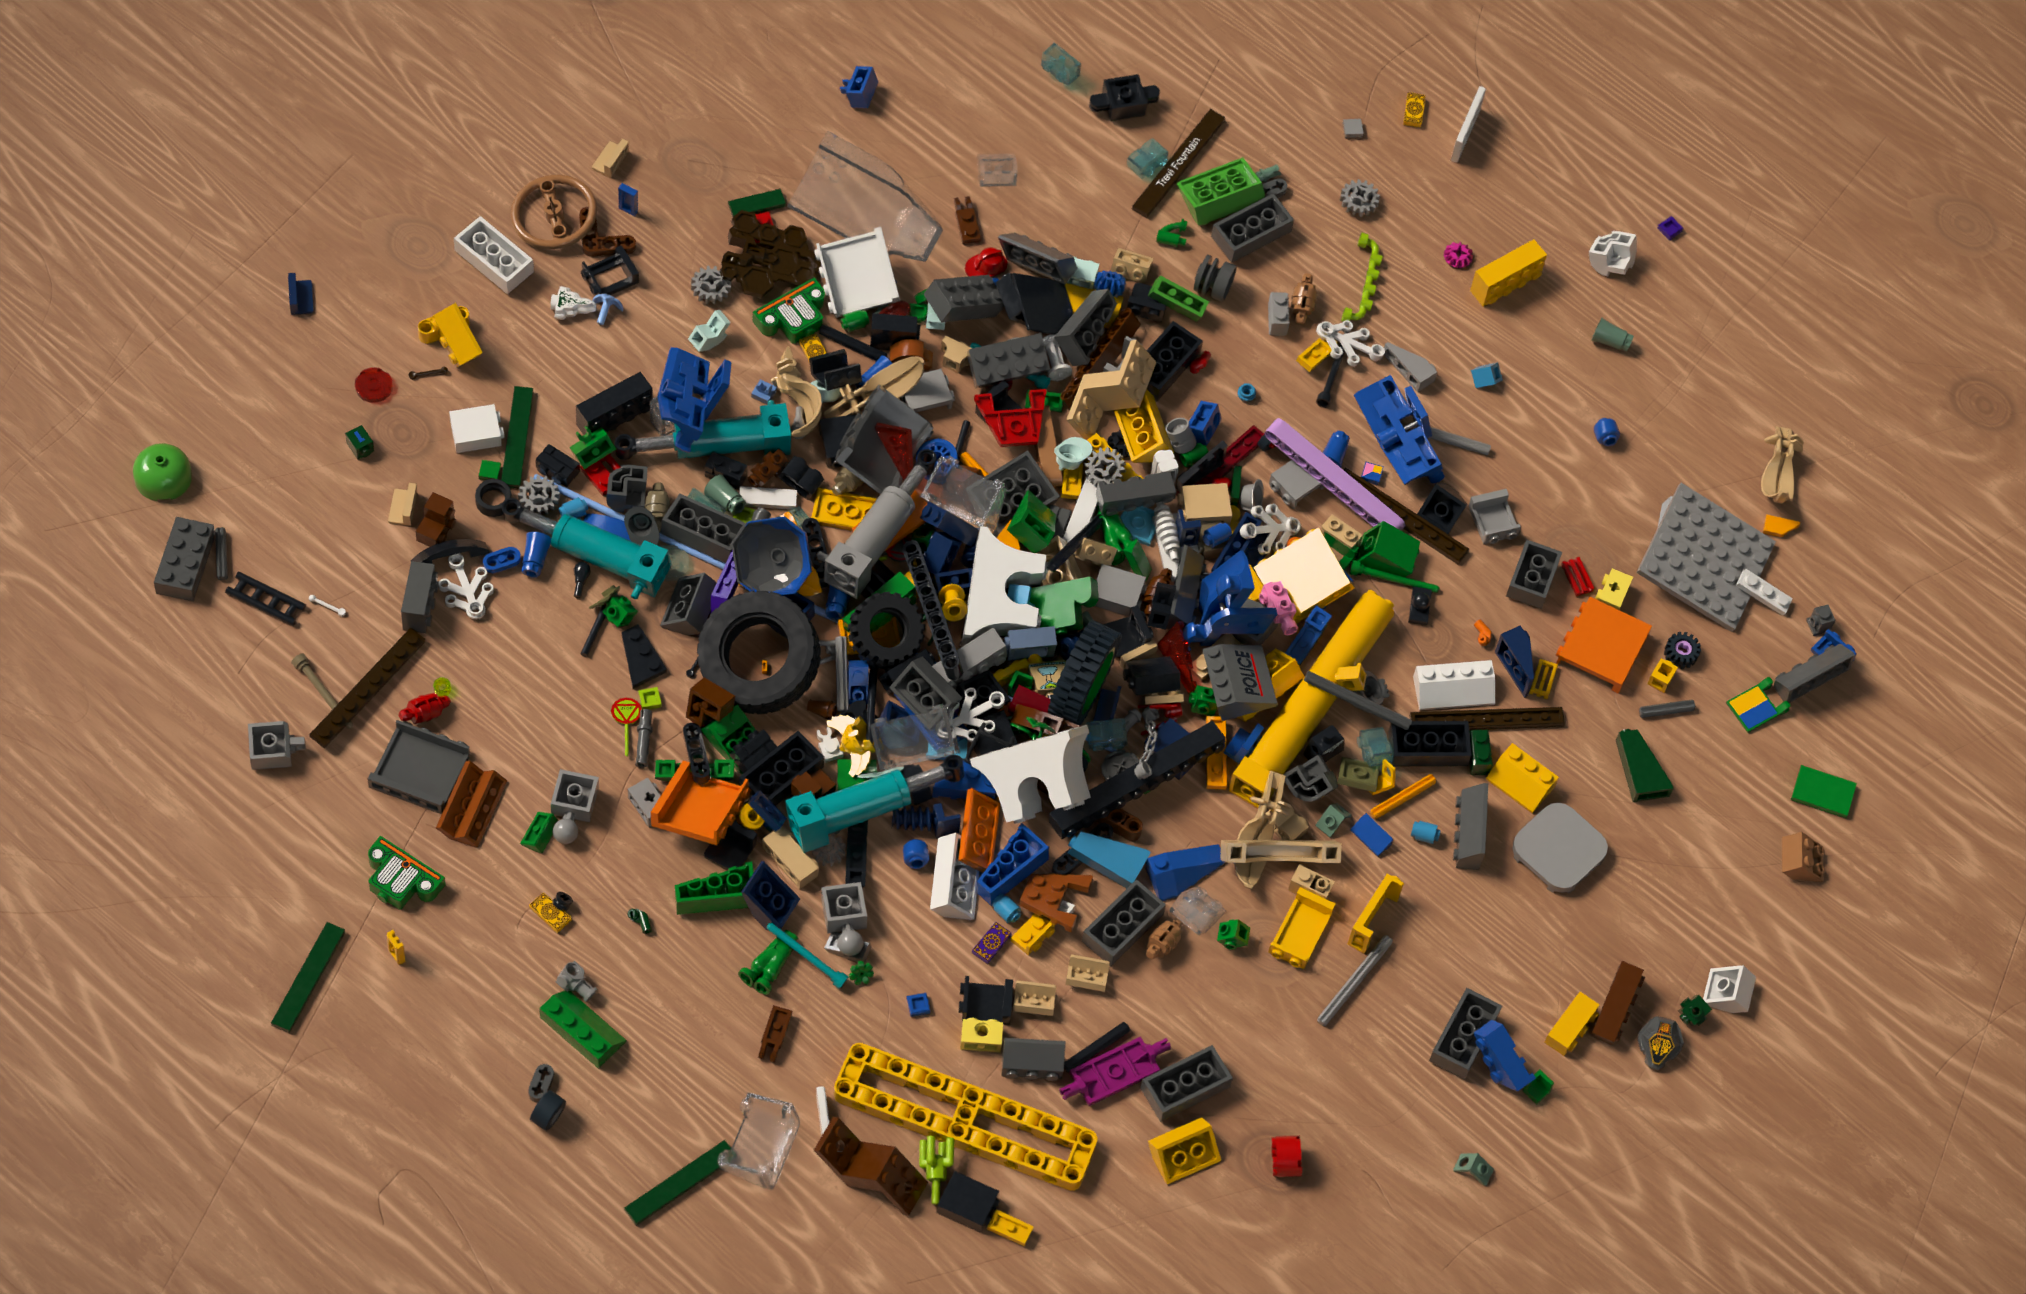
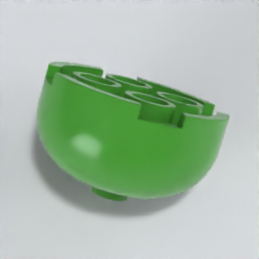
M159 443L151 445L139 453L133 465V477L136 488L146 498L154 501L169 498L173 500L181 496L189 488L192 481V470L188 457L181 449L171 444Z

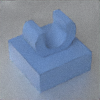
M760 379L751 393V397L767 404L776 393L777 387Z

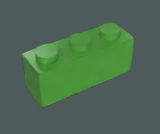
M1162 276L1155 280L1148 294V297L1165 304L1167 307L1195 322L1202 318L1209 303L1206 299Z

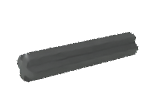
M218 527L215 529L218 580H227L226 530L224 527Z
M1694 700L1642 706L1639 709V714L1641 718L1694 711L1695 702Z

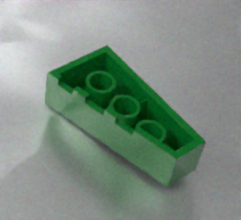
M898 572L872 594H882L883 592L894 594L896 592L901 594L902 598L908 597L911 599L910 604L914 605L917 603L915 585L901 572ZM855 609L843 618V627L847 631L848 624L851 623L850 617L855 612ZM884 612L875 615L870 622L871 634L873 631L878 630L879 627L891 621L894 616Z
M752 861L738 868L736 866L728 868V871L719 874L717 872L709 874V877L703 879L696 878L675 885L677 915L749 908L741 892L754 873Z

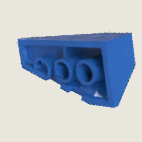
M1219 844L1166 852L1147 858L1145 869L1157 897L1161 901L1178 897L1184 890L1195 885L1198 880L1205 875H1209L1226 862L1220 860L1221 848Z

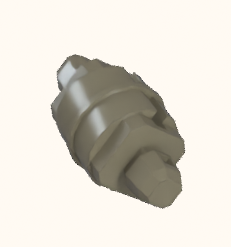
M842 467L841 471L834 478L836 484L833 486L832 492L837 496L855 491L863 485L864 481L845 467Z
M656 482L653 485V491L648 492L644 508L653 514L659 533L661 532L662 519L670 508V498L667 492L664 491L663 483Z

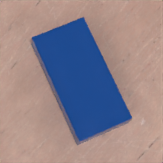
M622 183L618 188L619 209L635 217L638 212V191Z

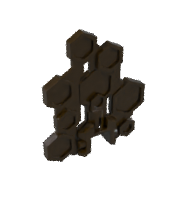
M740 210L732 218V227L728 233L729 245L743 248L742 255L730 251L723 255L722 268L720 269V275L723 280L732 281L735 278L741 284L744 294L763 298L773 289L774 282L778 280L800 286L814 277L815 279L817 278L816 273H820L819 267H822L821 261H817L815 251L809 250L803 228L789 225L785 230H781L774 225L766 223L762 225L758 223L755 213ZM755 239L759 240L760 244L774 248L771 250L757 246ZM797 253L800 254V257L808 259V262L799 260ZM755 263L768 267V269L751 264Z

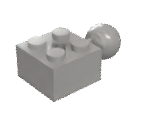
M560 769L551 800V813L563 817L553 827V836L559 843L569 844L577 838L578 827L574 822L575 819L590 822L599 790V777Z
M861 882L821 887V901L827 933L842 932L837 942L839 950L848 956L858 954L863 947V939L854 930L867 928V912Z

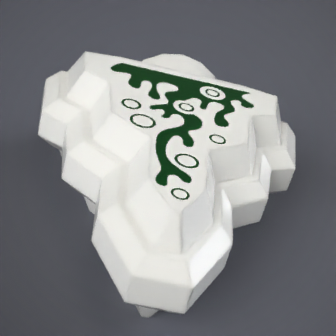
M560 286L558 294H552L550 309L555 310V319L564 320L566 317H574L578 313L587 314L595 312L597 304L590 299L581 298L578 293L572 292L570 288Z

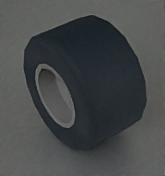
M551 1090L547 1091L532 1111L530 1121L545 1131L549 1130L562 1114L566 1106V1100Z

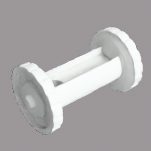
M1052 334L1043 338L1045 350L1048 353L1052 367L1048 371V377L1052 381L1064 380L1073 371L1070 365L1064 364L1060 346L1054 338L1056 334Z

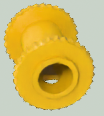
M948 584L942 587L938 593V599L942 603L941 608L945 619L949 621L961 620L967 614L968 609L966 602H964L965 592L963 588L957 584Z
M748 803L742 806L740 812H737L735 815V820L738 824L750 830H756L764 824V820Z

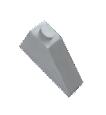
M1389 342L1385 344L1384 356L1417 392L1435 382L1437 371L1433 364H1430L1425 358Z

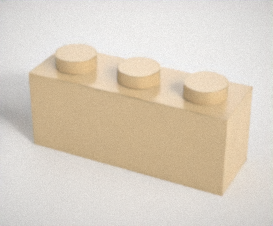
M781 827L778 831H773L763 838L762 848L799 889L818 877L819 865L817 861L803 853L800 845L794 841V837L789 830Z

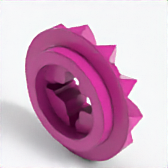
M1461 241L1459 243L1453 242L1451 245H1447L1444 251V259L1452 267L1464 268L1472 262V249L1468 248V244L1463 245ZM1458 250L1461 252L1459 259H1457L1458 256L1456 254Z

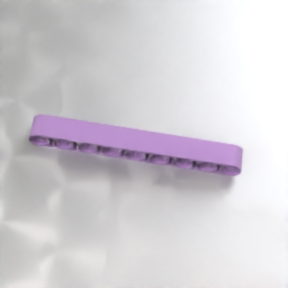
M1280 418L1275 419L1264 434L1271 443L1372 527L1385 521L1397 529L1403 530L1405 522L1396 513Z

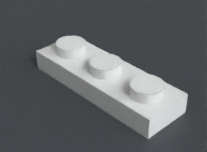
M1748 569L1742 571L1736 584L1738 588L1782 616L1786 614L1793 599Z

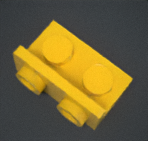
M1034 914L1011 937V942L1029 956L1033 951L1039 950L1045 938L1049 939L1055 933V924L1051 923L1043 915L1040 917Z

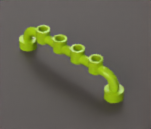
M1363 232L1360 234L1357 246L1365 248L1368 245L1371 247L1372 253L1369 259V267L1359 306L1360 309L1358 313H1352L1353 309L1345 307L1341 319L1342 322L1345 320L1357 321L1362 319L1366 311L1371 310L1373 304L1369 297L1370 295L1374 296L1376 285H1372L1373 280L1377 281L1379 270L1375 269L1376 265L1380 266L1382 255H1379L1377 243L1368 238L1369 234Z

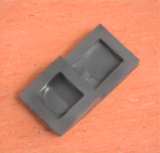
M835 932L830 934L825 950L852 961H863L865 963L872 947L870 943L863 941L861 951L856 955L848 956L843 954L838 948V938L842 933Z

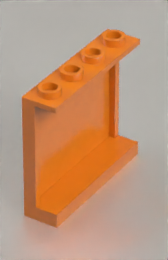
M1589 597L1587 603L1583 601L1578 611L1581 614L1579 617L1575 616L1571 627H1573L1572 631H1567L1563 640L1566 642L1564 647L1560 645L1555 655L1558 657L1556 664L1559 665L1562 660L1613 684L1612 691L1619 694L1650 633L1652 625Z
M683 760L651 810V826L718 845L721 838L725 837L729 825L733 824L736 813L740 812L744 800H747L750 796L749 780L745 779L740 786L710 777L709 782L697 784L692 778L690 762Z

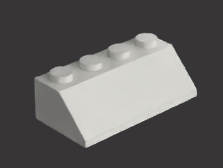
M1492 660L1416 666L1413 680L1419 711L1495 705V674Z
M953 833L940 837L937 844L930 910L943 917L973 920L975 917L979 871L958 861L961 835Z

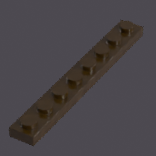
M409 628L316 726L309 737L325 749L425 643V638L412 628Z

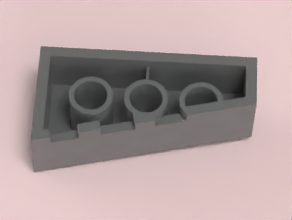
M1109 289L1092 291L1054 337L1072 366L1089 363V356L1097 347L1096 342L1104 332V325L1109 322L1117 302Z
M1171 472L1149 474L1145 476V479L1134 476L1125 482H1122L1121 479H1113L1110 484H1105V481H1099L1096 490L1101 515L1107 514V516L1115 515L1123 510L1130 512L1135 510L1136 507H1151L1154 503L1158 502L1169 503L1176 496Z

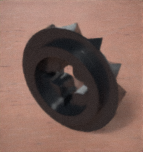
M1121 430L1113 432L1108 437V445L1113 450L1116 449L1123 457L1130 456L1126 444L1118 445L1119 440L1124 441Z

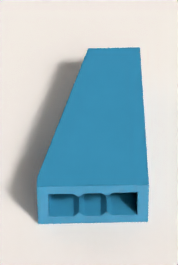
M1080 832L1077 837L1073 836L1068 844L1071 847L1068 854L1126 889L1135 881L1151 853L1143 848L1085 832Z

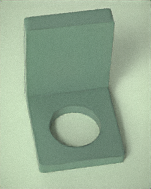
M1338 803L1331 804L1315 826L1327 836L1332 837L1343 820L1351 817L1352 814Z
M1461 1153L1453 1170L1455 1172H1470L1483 1186H1486L1494 1168L1478 1153ZM1465 1159H1469L1468 1163L1461 1167L1462 1162Z

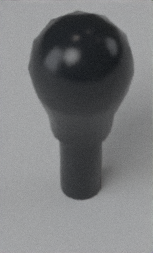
M579 562L574 567L575 598H581L583 585L586 583L591 572L590 566L586 562Z

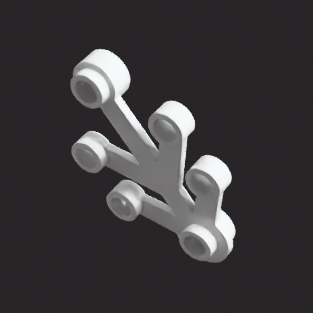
M1348 320L1335 325L1324 321L1317 326V334L1321 338L1326 339L1332 349L1330 355L1334 359L1341 357L1343 350L1338 347L1335 340L1340 341L1349 357L1347 363L1350 366L1355 367L1360 361L1359 356L1355 354L1352 347L1369 354L1370 359L1373 361L1381 360L1385 354V349L1379 344L1369 347L1356 341L1355 339L1367 340L1370 332L1366 328H1361L1359 331L1349 333L1353 328V324ZM1338 331H1343L1346 334H1340Z
M1276 504L1267 505L1265 511L1262 506L1257 505L1252 507L1251 514L1255 518L1260 517L1267 525L1255 526L1253 523H1247L1241 527L1240 534L1245 539H1251L1256 537L1257 534L1269 533L1265 542L1258 546L1259 553L1265 555L1270 553L1271 546L1274 552L1279 550L1278 545L1280 549H1284L1289 537L1296 535L1300 531L1301 524L1297 518H1287L1278 509ZM1275 515L1282 524L1276 523L1270 516ZM1284 531L1280 540L1274 542L1278 533Z
M459 553L449 556V566L456 571L461 586L451 583L448 579H441L439 581V589L442 592L452 591L467 598L468 602L459 600L455 595L450 594L445 598L446 606L449 608L456 606L466 610L468 617L471 619L482 618L486 612L484 603L487 597L494 592L493 585L491 583H484L482 585V592L477 600L474 593L481 580L486 579L487 570L484 567H478L471 584H469L463 569V555ZM444 583L448 584V586L443 587L441 585ZM452 599L454 602L449 603L448 600Z
M974 688L966 689L960 716L953 719L954 711L960 705L958 703L944 719H941L936 724L937 734L943 738H948L954 734L967 738L969 742H973L974 738H969V734L974 733L976 735L977 731L974 729L965 730L957 726L964 723L980 728L983 722L986 725H993L992 729H987L986 725L984 728L985 732L993 733L995 731V723L992 720L984 721L974 717L991 708L999 709L1005 704L1004 695L999 691H995L989 696V701L970 710L972 701L976 699L977 693ZM968 692H973L974 696L969 697L967 694ZM1000 699L1001 702L999 704H995L994 700ZM948 726L949 730L943 731L942 728Z

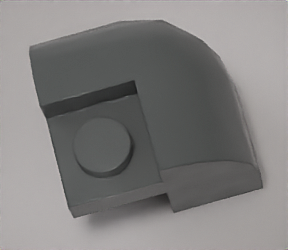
M621 465V468L610 473L606 500L610 509L624 513V509H631L633 507L644 508L648 467Z
M1317 755L1303 765H1298L1283 774L1290 791L1296 798L1303 801L1312 802L1321 799L1338 788L1337 779L1333 771L1329 770L1321 755Z

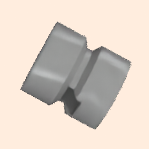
M1176 418L1166 425L1165 430L1175 452L1187 453L1196 446V439L1187 419Z

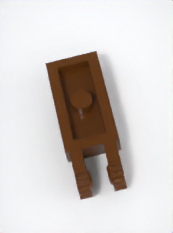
M970 196L965 197L967 209H961L959 198H954L955 216L962 244L981 242Z
M773 1005L761 1040L762 1045L758 1058L763 1059L768 1045L774 1047L770 1056V1062L775 1063L793 1014L792 1010Z

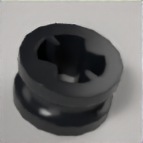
M558 892L552 902L556 908L567 911L569 905L573 903V899L565 892Z

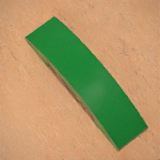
M656 760L655 779L670 782L681 763H676V760ZM715 760L714 763H709L710 777L723 781L734 779L735 761Z

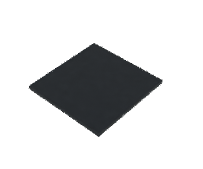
M1012 273L1027 330L1057 334L1073 315L1065 284L1052 279Z

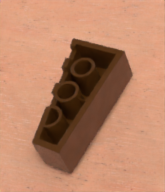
M1621 961L1591 1037L1612 1046L1615 1041L1619 1042L1623 1033L1620 1030L1622 1023H1627L1631 1014L1628 1012V1008L1630 1005L1634 1006L1638 997L1635 994L1637 986L1641 988L1645 980V976L1642 975L1644 969Z

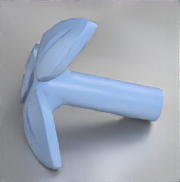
M598 294L592 300L595 303L603 302L597 323L600 325H604L610 305L614 304L621 311L624 309L618 299L608 294Z

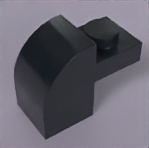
M1157 582L1150 606L1147 626L1166 630L1176 586Z
M919 764L903 766L904 769L900 771L905 779L923 772ZM928 785L910 792L911 802L914 805H918L933 799L930 786Z

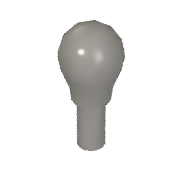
M801 406L796 407L795 419L790 429L791 433L805 426L803 407Z

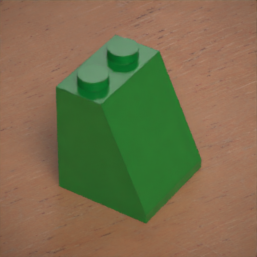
M1382 521L1363 534L1356 561H1360V564H1364V567L1406 577L1411 575L1415 569L1414 563L1420 553L1419 546L1421 541Z

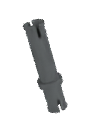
M644 709V713L643 710L640 711L639 726H637L638 743L635 765L640 768H644V764L645 767H648L650 734L653 730L651 727L653 712L648 709Z

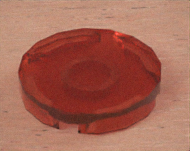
M381 368L365 369L355 379L357 395L369 403H378L385 400L393 390L390 374L382 371Z

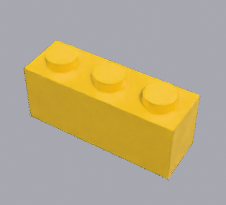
M1579 992L1549 1032L1544 1043L1565 1056L1568 1050L1572 1052L1578 1044L1577 1038L1579 1036L1583 1037L1589 1029L1587 1027L1588 1023H1594L1599 1015L1597 1010L1600 1004Z

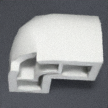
M1612 231V234L1603 237L1598 236L1589 250L1591 266L1598 273L1607 277L1610 272L1625 275L1628 268H1632L1637 252L1636 235Z

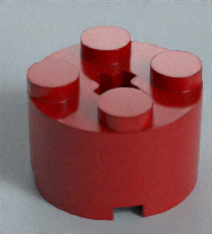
M1300 1135L1275 1136V1138H1271L1273 1176H1302Z

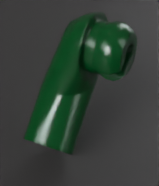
M634 908L628 911V918L641 925L643 934L652 932L647 913Z

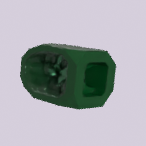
M927 522L915 529L911 540L918 542L922 554L927 551L930 544L929 540L936 532L935 527Z

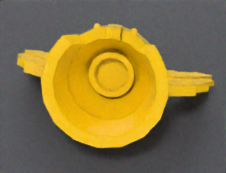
M848 715L832 717V720H827V726L838 730L842 734L839 749L851 754L852 765L849 774L854 778L855 775H860L863 770H866L868 764H870L871 753L879 752L878 745L874 739L873 744L870 740H866V722L861 716H858L856 720Z

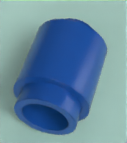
M1219 523L1204 531L1203 541L1207 546L1213 548L1229 540V537L1232 536V530L1227 523Z

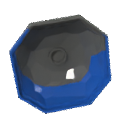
M785 516L748 521L731 543L737 582L748 591H768L769 593L774 592L781 595L794 594L798 592L812 572L807 533Z

